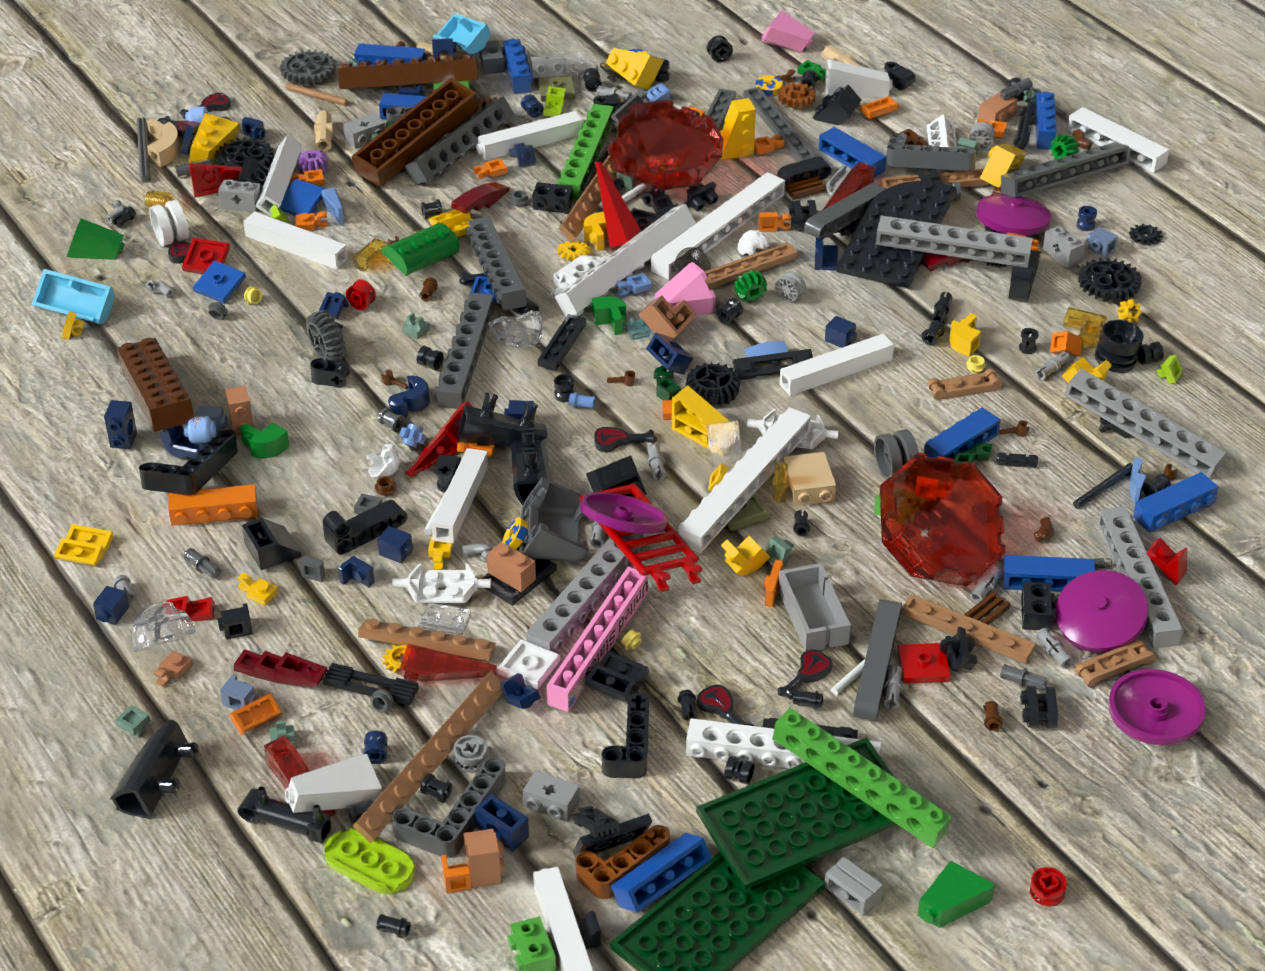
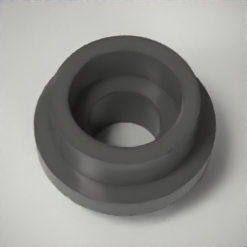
M517 190L512 193L510 201L513 205L521 207L528 203L529 197L525 191Z
M220 302L210 303L208 307L209 315L217 320L223 319L228 313L225 305Z
M379 689L373 693L371 706L375 711L387 712L393 707L394 699L388 691Z

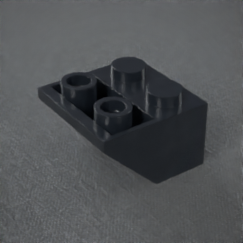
M849 84L843 88L840 86L831 96L828 94L821 100L822 103L816 107V112L812 118L816 121L839 125L852 116L861 99Z
M631 455L586 473L593 492L636 484L647 495ZM633 493L624 494L625 496L635 497Z
M264 518L242 525L244 543L260 570L302 556L301 551L285 526Z

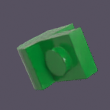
M611 296L592 298V315L595 325L611 323L614 334H622V326L626 324V304L622 300Z
M247 423L240 427L242 443L250 447L251 456L272 458L290 447L288 431L274 423L262 431Z

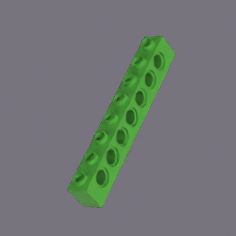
M593 104L591 110H588L587 119L583 121L582 130L580 129L578 133V139H575L574 149L570 150V158L566 160L565 169L561 171V179L557 180L559 185L573 186L574 200H578L583 194L581 188L601 153L613 124L610 116L614 114V106Z
M789 708L775 722L772 738L774 741L934 849L946 835L952 818L951 815L792 708Z

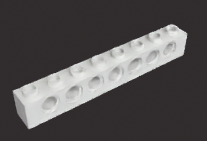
M690 719L686 739V756L728 761L730 755H734L742 761L750 760L757 765L788 769L805 762L772 739L774 733L772 728ZM833 736L845 745L860 740ZM870 741L880 755L881 742Z

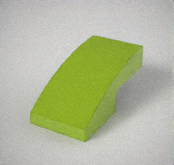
M548 87L543 116L554 117L561 115L566 88Z

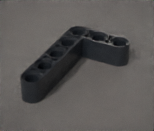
M219 431L215 438L207 442L183 466L153 462L140 465L139 473L142 488L144 490L182 495L197 493L238 453L235 431Z

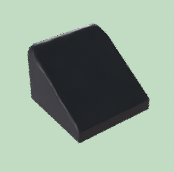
M589 911L578 926L585 949L600 947L601 931L594 911Z

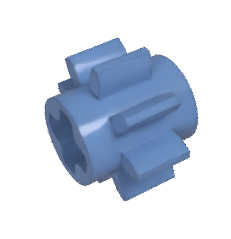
M409 423L407 428L402 427L399 437L403 438L402 444L417 448L418 444H424L427 435L422 433V427Z

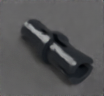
M945 292L940 294L939 301L934 305L932 321L939 319L943 323L945 315L950 310L951 293L947 292L946 297H944Z

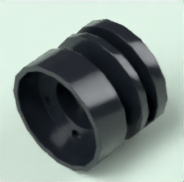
M1116 319L1104 323L1094 354L1097 363L1101 364L1107 360L1112 365L1108 370L1113 372H1126L1133 369L1144 338L1142 330L1134 323L1126 320Z

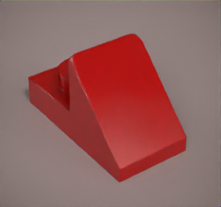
M1160 537L1153 542L1146 552L1148 557L1175 586L1179 584L1187 572V548L1175 553Z

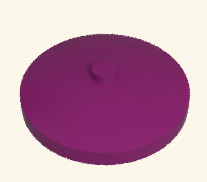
M1006 194L990 195L978 202L976 215L980 222L993 230L1005 234L1008 232L1023 236L1036 235L1046 231L1051 221V213L1044 205L1024 196L1015 198Z
M589 493L582 497L580 505L581 511L590 519L621 532L638 534L660 533L666 529L668 522L667 515L656 506L620 494Z
M1108 570L1088 572L1073 579L1061 591L1055 609L1057 624L1065 639L1075 647L1093 653H1107L1132 643L1140 636L1148 619V604L1142 588L1130 577Z
M1142 669L1122 676L1113 685L1108 702L1110 716L1121 731L1138 741L1154 745H1173L1193 737L1203 724L1206 710L1200 691L1191 682L1175 673L1159 669Z

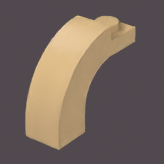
M151 118L147 120L149 136L157 141L147 146L149 159L152 163L162 168L172 162L179 154L178 133L176 127L171 122L162 124Z

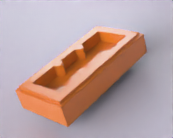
M887 96L861 105L860 112L869 119L898 110L899 104Z
M775 560L770 576L766 575L764 588H766L765 606L773 607L778 594L779 571L783 570L784 564L781 560Z
M269 693L231 712L229 717L239 734L243 735L280 716L283 712L272 694Z

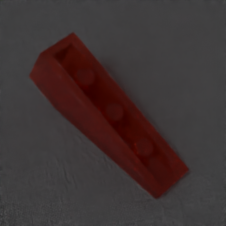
M857 163L849 171L823 210L874 183L875 167L869 166L866 163Z
M407 643L400 666L401 676L405 680L417 682V680L425 682L484 678L490 671L495 676L498 673L497 665Z
M285 735L264 745L266 764L286 789L289 788L292 777L310 772L296 748ZM335 809L322 810V813L328 814L331 817L336 814Z

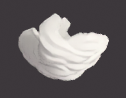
M749 230L739 240L737 250L742 255L747 253L750 256L756 254V249H767L770 240L758 230Z
M385 444L382 447L381 455H377L376 452L367 455V459L372 461L368 472L373 478L391 476L398 469L400 458L396 446L393 444Z

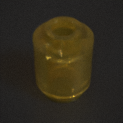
M152 190L145 195V205L149 207L160 204L165 208L166 202L174 200L170 192Z

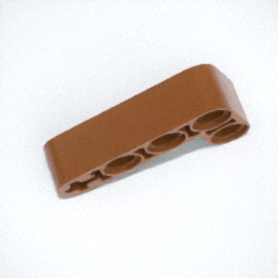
M655 825L649 828L605 862L591 851L579 853L575 859L576 879L597 898H611L614 896L611 888L612 884L670 844L669 829L663 825Z

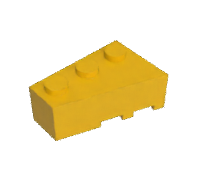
M749 98L734 100L730 104L724 120V128L720 131L718 144H715L714 151L720 161L754 155L756 109Z
M205 113L191 146L189 162L193 161L194 163L208 159L212 162L217 154L216 150H220V146L224 147V143L229 144L230 140L235 141L237 139L240 123Z
M1009 143L992 147L988 154L990 158L980 179L1000 188L1001 175L1017 171L1027 152Z

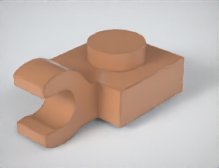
M172 651L154 672V675L159 677L155 683L164 687L172 677L179 679L193 665L192 659Z

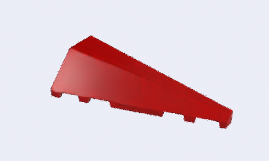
M595 162L609 245L611 250L615 251L642 231L602 162Z
M468 401L458 407L405 471L407 476L413 477L436 464L439 455H453L458 452V431L463 408L465 405L473 407Z

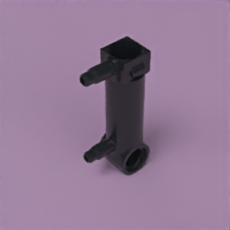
M263 786L258 789H251L237 808L239 816L249 823L262 821L307 836L309 840L321 844L332 829L330 815L322 813L320 805L315 804L312 807V812L293 813L289 804L269 798Z

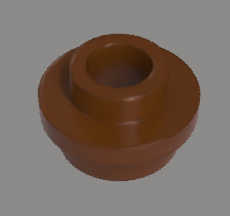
M380 477L375 484V491L380 495H390L396 491V483L391 477Z

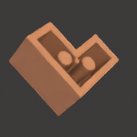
M661 295L647 304L638 315L654 334L660 333L675 338L695 317L696 313L685 300L672 307Z
M493 829L463 833L471 888L501 884V873H505L503 858L500 857H504V850L500 838L496 837V832Z

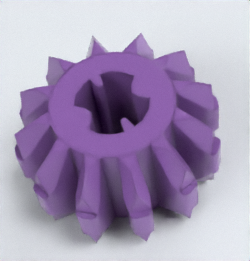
M308 149L307 152H302L298 156V167L303 174L304 171L322 169V173L325 174V171L328 170V157L322 150Z

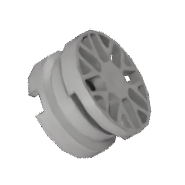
M977 122L971 127L969 140L977 141L979 150H987L993 144L995 130L987 122Z
M788 271L776 281L775 289L783 300L793 302L805 292L806 284L798 273Z
M476 735L463 736L454 744V762L456 767L463 772H478L483 763L488 759L487 746L481 737Z

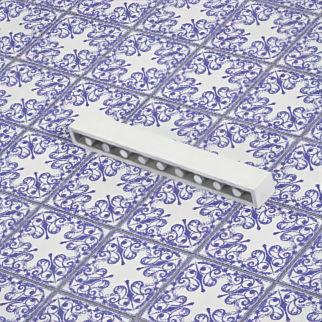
M768 172L654 253L651 256V271L670 280L689 263L697 260L757 216L759 212H762L783 197L785 180Z
M683 204L671 209L556 295L555 299L565 317L568 314L579 316L584 313L585 307L592 306V298L604 297L609 294L608 290L610 288L618 287L617 282L632 276L634 270L637 271L643 268L646 261H651V256L695 225L696 222L687 205Z
M790 407L783 414H780L778 420L769 426L767 432L758 438L756 444L747 450L745 456L736 462L734 468L725 474L723 480L714 486L712 492L703 498L701 504L691 511L689 517L684 522L680 523L677 533L692 550L702 553L781 465L783 457L789 456L810 432V415Z

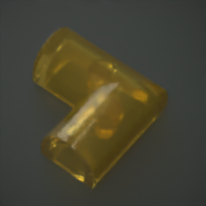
M374 238L352 256L355 267L360 271H367L379 260L394 265L381 252V249L390 243Z
M1068 307L1063 326L1080 330L1079 336L1083 338L1082 347L1091 349L1099 341L1101 329L1106 322L1107 316Z

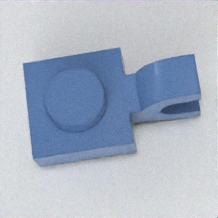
M644 273L626 277V281L617 282V286L622 290L617 291L616 295L619 298H624L630 291L636 294L652 290V282Z

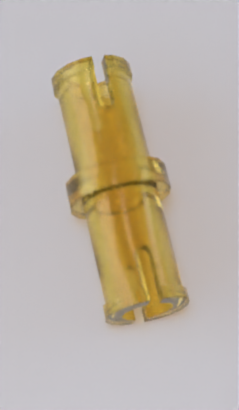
M778 462L775 464V475L772 479V486L774 487L773 500L781 503V496L783 502L786 500V490L789 486V479L787 478L788 464L785 462H780V468Z

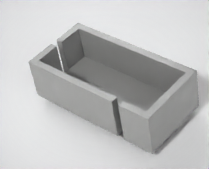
M822 563L779 571L778 591L804 650L825 649V645L832 648L849 644L851 625L830 580H828V575Z

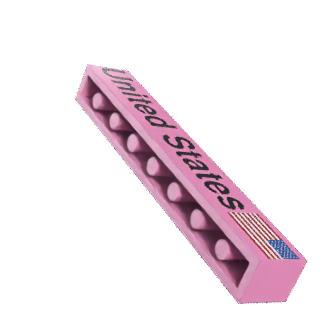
M627 567L548 683L547 705L566 712L570 711L586 687L584 681L595 663L600 664L606 652L611 649L647 595L648 575L642 576L636 569Z

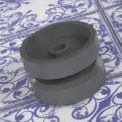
M908 429L896 431L893 435L886 433L876 436L874 453L878 469L884 479L890 480L899 478L901 474L908 476L918 473L920 466L919 451L915 438Z

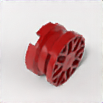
M363 279L355 281L345 292L347 301L357 310L366 309L376 299L374 288Z
M1042 867L1036 870L1031 878V898L1042 906L1051 907L1060 904L1065 897L1067 884L1065 875L1052 867Z

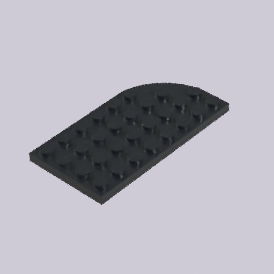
M910 181L891 186L877 194L870 202L838 262L836 272L909 289L927 252L876 245L880 217L888 216L941 224L957 193V187L931 181Z

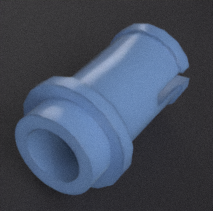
M578 392L571 393L569 405H572L573 408L578 406L593 410L595 396L581 395Z

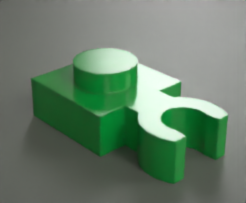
M809 60L797 67L798 74L803 75L805 71L813 70L817 73L819 81H824V76L826 77V69H821V65Z

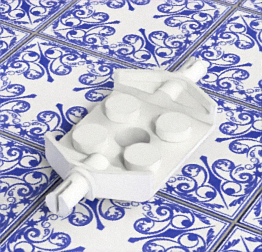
M607 253L601 258L581 255L553 274V282L557 289L551 292V297L555 299L556 295L610 256V254Z
M773 409L763 417V420L748 418L747 427L759 428V432L764 435L769 426L778 420L779 416L776 415V409ZM817 415L816 421L811 420L810 432L797 447L814 449L819 443L825 441V438L838 440L839 431L827 430L820 416Z
M418 564L406 579L393 578L392 586L393 588L406 587V591H409L415 603H466L478 588H491V579L475 578V574L468 564H465V570H422V565ZM441 587L446 588L445 590H438Z

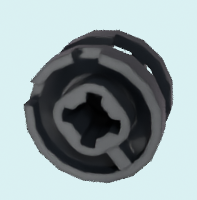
M721 35L711 38L706 46L708 54L718 63L727 61L733 53L732 45L726 37Z

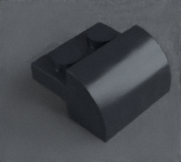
M607 651L600 664L595 663L584 682L587 688L628 704V698L634 693H639L638 689L648 675L649 668Z

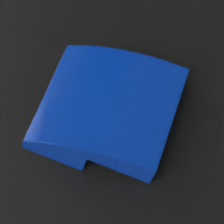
M295 179L286 189L279 208L283 212L295 216L302 213H315L317 211V203L322 200L321 191L326 188Z

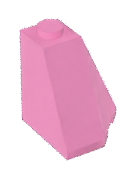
M781 10L766 29L761 41L766 44L802 52L805 47L809 48L814 40L811 38L815 32Z
M693 262L689 263L655 294V299L663 295L672 307L685 300L696 315L714 313L716 307V296L713 289L709 291L708 285L705 282L708 279L705 272Z

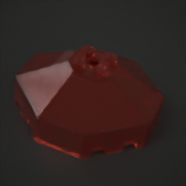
M661 100L633 104L629 108V113L623 115L618 120L617 137L607 147V151L618 173L661 190L699 185L722 157L724 139L713 117L705 115L702 118L697 116L696 111L685 106L678 109L673 107L672 101Z
M918 452L880 485L882 544L911 577L968 586L981 577L1006 553L1005 545L1001 543V535L1004 533V518L1000 516L999 506L1003 504L1002 495L974 463L967 461L963 464L955 463L954 459L941 456L929 458L927 454ZM926 529L928 531L927 536L922 537V530Z

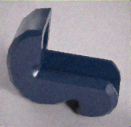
M407 376L408 390L389 397V408L395 414L407 417L408 411H421L429 405L430 393L428 384L419 376Z
M182 425L162 430V443L165 449L176 458L184 459L188 456L192 458L206 444L191 443L189 437L183 435Z

